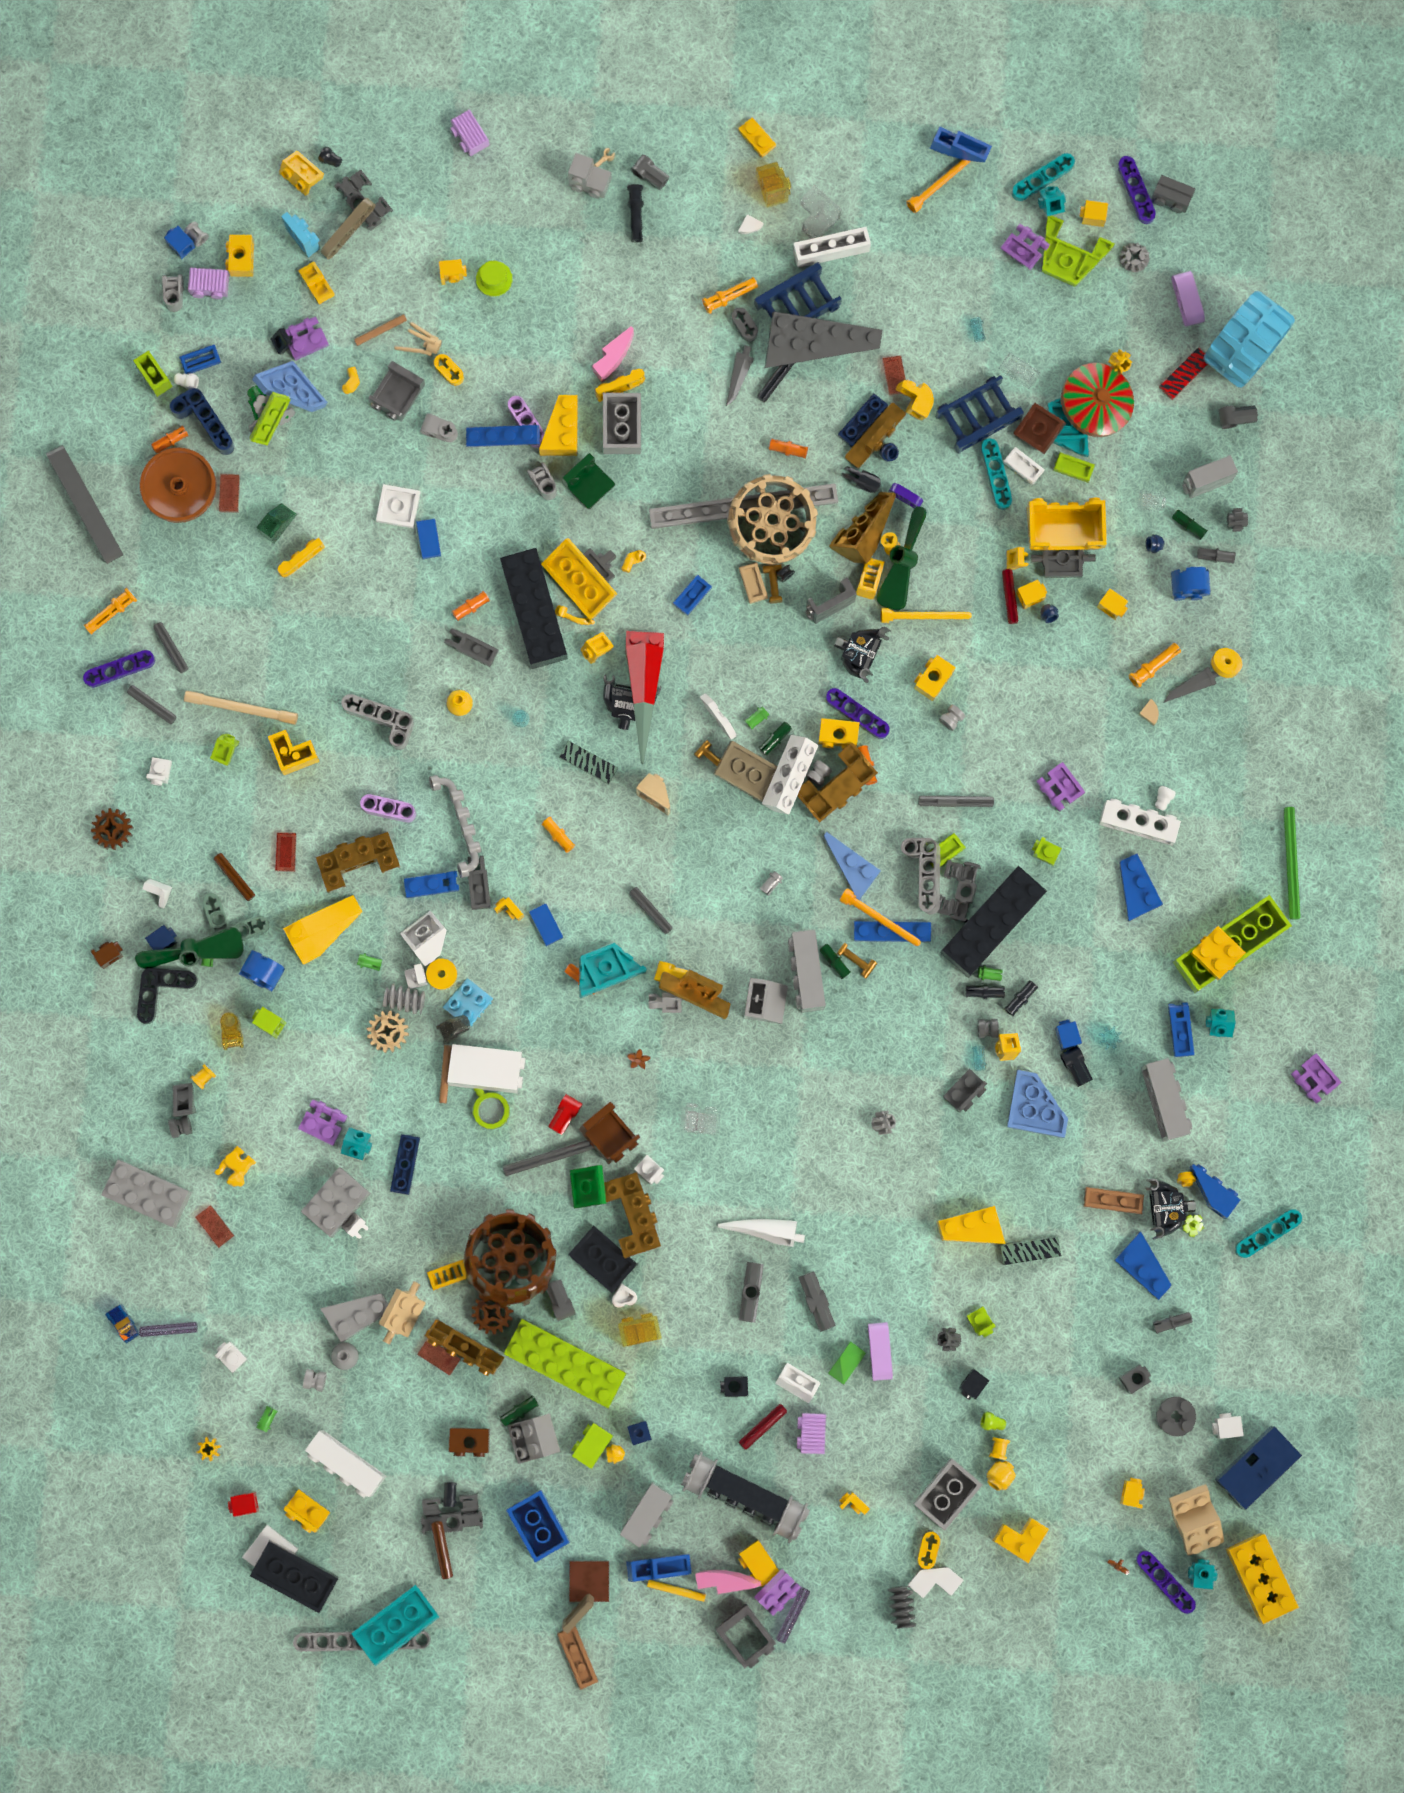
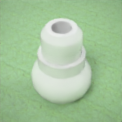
M177 373L174 376V382L189 390L198 387L199 378L195 374Z
M1160 786L1155 807L1164 811L1170 801L1174 799L1175 791L1165 786Z

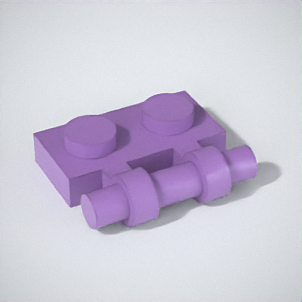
M1019 224L1016 228L1020 232L1019 236L1017 237L1011 233L1001 249L1031 270L1042 256L1037 251L1038 248L1041 247L1047 250L1050 244L1041 235L1037 236L1033 233L1032 229L1028 226L1025 227ZM1026 238L1033 241L1031 246L1024 242Z
M316 316L310 319L306 318L303 320L304 322L295 326L292 324L286 329L288 336L292 335L293 340H291L293 344L289 349L295 361L329 346L322 328L314 330L312 327L319 323ZM305 329L308 330L309 333L298 337V332Z
M1063 762L1047 773L1051 779L1046 783L1043 777L1036 781L1040 786L1041 792L1047 795L1050 799V804L1053 807L1055 806L1059 812L1065 808L1061 803L1063 799H1066L1071 804L1085 794L1084 789ZM1054 785L1061 793L1058 796L1051 789Z
M1317 1053L1301 1065L1305 1073L1301 1075L1297 1070L1291 1073L1295 1079L1294 1082L1298 1086L1300 1085L1307 1093L1306 1096L1316 1104L1322 1100L1317 1094L1320 1090L1325 1095H1328L1342 1083ZM1310 1077L1317 1086L1312 1088L1306 1081L1307 1078Z
M312 1100L310 1107L316 1109L314 1115L306 1112L298 1129L334 1146L342 1128L336 1126L338 1120L345 1123L348 1116L341 1113L342 1111L337 1108L334 1110L326 1106V1103L322 1101ZM322 1112L331 1116L330 1122L320 1118Z
M781 1569L754 1598L774 1616L778 1611L781 1612L785 1608L784 1605L797 1595L796 1592L801 1587Z

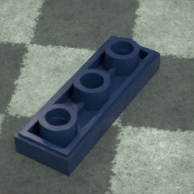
M873 393L838 433V437L853 447L888 407V404ZM863 417L866 419V421L863 422L860 420V418Z
M401 1134L390 1192L410 1195L420 1137ZM407 1161L408 1167L403 1168L402 1162Z

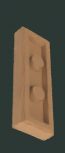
M1086 1187L1083 1207L1142 1214L1144 1195Z
M576 1625L568 1634L565 1631L557 1633L580 1690L599 1682Z

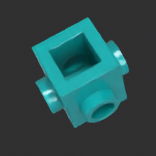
M1049 186L1044 190H1040L1038 205L1047 216L1065 212L1064 203H1066V197L1058 186Z
M1211 1008L1210 1016L1206 1017V1027L1209 1028V1036L1233 1038L1236 1024L1234 1010Z
M349 1127L343 1139L341 1154L363 1160L366 1153L369 1154L373 1143L370 1142L371 1134Z
M1198 1559L1197 1563L1192 1562V1567L1189 1566L1188 1578L1191 1579V1587L1213 1589L1214 1581H1217L1218 1572L1215 1569V1565L1209 1564L1210 1560Z

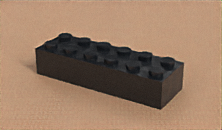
M537 548L500 557L531 669L567 660L566 648Z
M1018 865L940 953L969 978L1044 896L1047 890Z

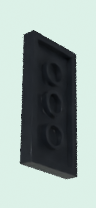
M271 1540L268 1541L250 1574V1577L317 1613L321 1612L339 1579L338 1576Z

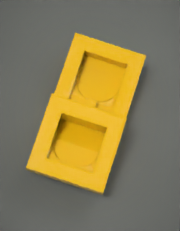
M314 261L298 270L319 305L335 296Z

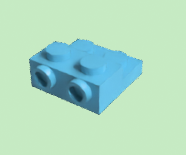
M288 212L281 216L287 232L307 257H310L320 249L318 244L319 238L314 232H309L307 229L309 226L303 218L299 219L296 214L291 217Z

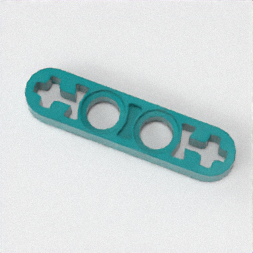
M1064 153L1016 183L1012 190L1013 198L1017 201H1024L1071 171L1075 164L1074 156ZM1063 159L1066 161L1070 160L1069 166L1065 164L1059 169V166L1063 164ZM1052 168L1056 171V175L1050 177L1046 174V170ZM1033 178H1038L1041 181V184L1039 186H1033L1031 184V180ZM1025 183H1027L1028 188L1024 191L1023 195L1021 193L1017 194L1018 188L1023 190L1026 188Z
M988 438L983 441L981 452L995 505L1001 510H1006L1012 504V494L999 445L995 439ZM988 443H990L991 446H994V448L992 449V457H990L989 449H985ZM997 461L1000 467L997 470H993L989 467V463ZM997 478L1002 479L1004 486L1001 488L996 487L994 480ZM1004 491V498L1008 499L1006 505L1003 502H999L1001 500V493L996 494V492Z
M1296 1209L1286 1211L1238 1242L1235 1246L1236 1254L1241 1258L1252 1256L1299 1226L1302 1222V1214ZM1290 1213L1292 1215H1297V1218L1295 1219L1296 1223L1289 1222L1285 1225V1223L1281 1221V1218H1283L1284 1221L1288 1220L1290 1218ZM1274 1223L1281 1225L1282 1231L1280 1234L1272 1232L1271 1227ZM1259 1233L1263 1234L1266 1238L1265 1243L1262 1245L1258 1244L1255 1240L1256 1235ZM1251 1238L1252 1244L1255 1247H1257V1249L1254 1250V1247L1252 1246L1247 1250V1255L1246 1253H1240V1250L1242 1249L1241 1245H1249L1251 1242H1249L1248 1240Z

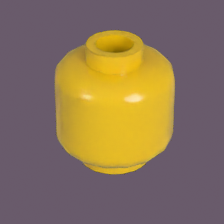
M996 1461L987 1472V1483L997 1491L1007 1490L1016 1477L1013 1470L1014 1466L1008 1461Z

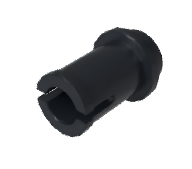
M444 1482L443 1507H455V1503H457L455 1501L457 1483Z

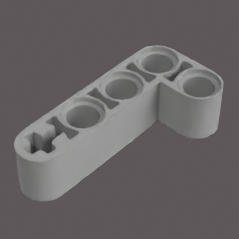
M352 694L343 697L341 704L346 713L392 728L389 740L392 747L396 750H402L407 746L414 727L413 718L409 713ZM353 701L356 706H351L349 708L347 703H351ZM366 707L374 708L371 714L364 713ZM389 712L392 714V717L389 720H383L382 716L384 713ZM407 718L410 720V723L407 726H401L400 721ZM402 736L404 738L403 742L395 744V737Z
M932 838L905 839L901 844L902 852L909 858H919V907L929 915L935 914L940 906V846ZM915 844V850L908 853V846ZM929 844H934L933 851L926 852V847ZM928 863H934L931 871H926ZM932 881L934 884L933 888L926 890V884ZM929 900H930V902H932L933 905H930V906H929V909H928V908L926 907V904H929Z

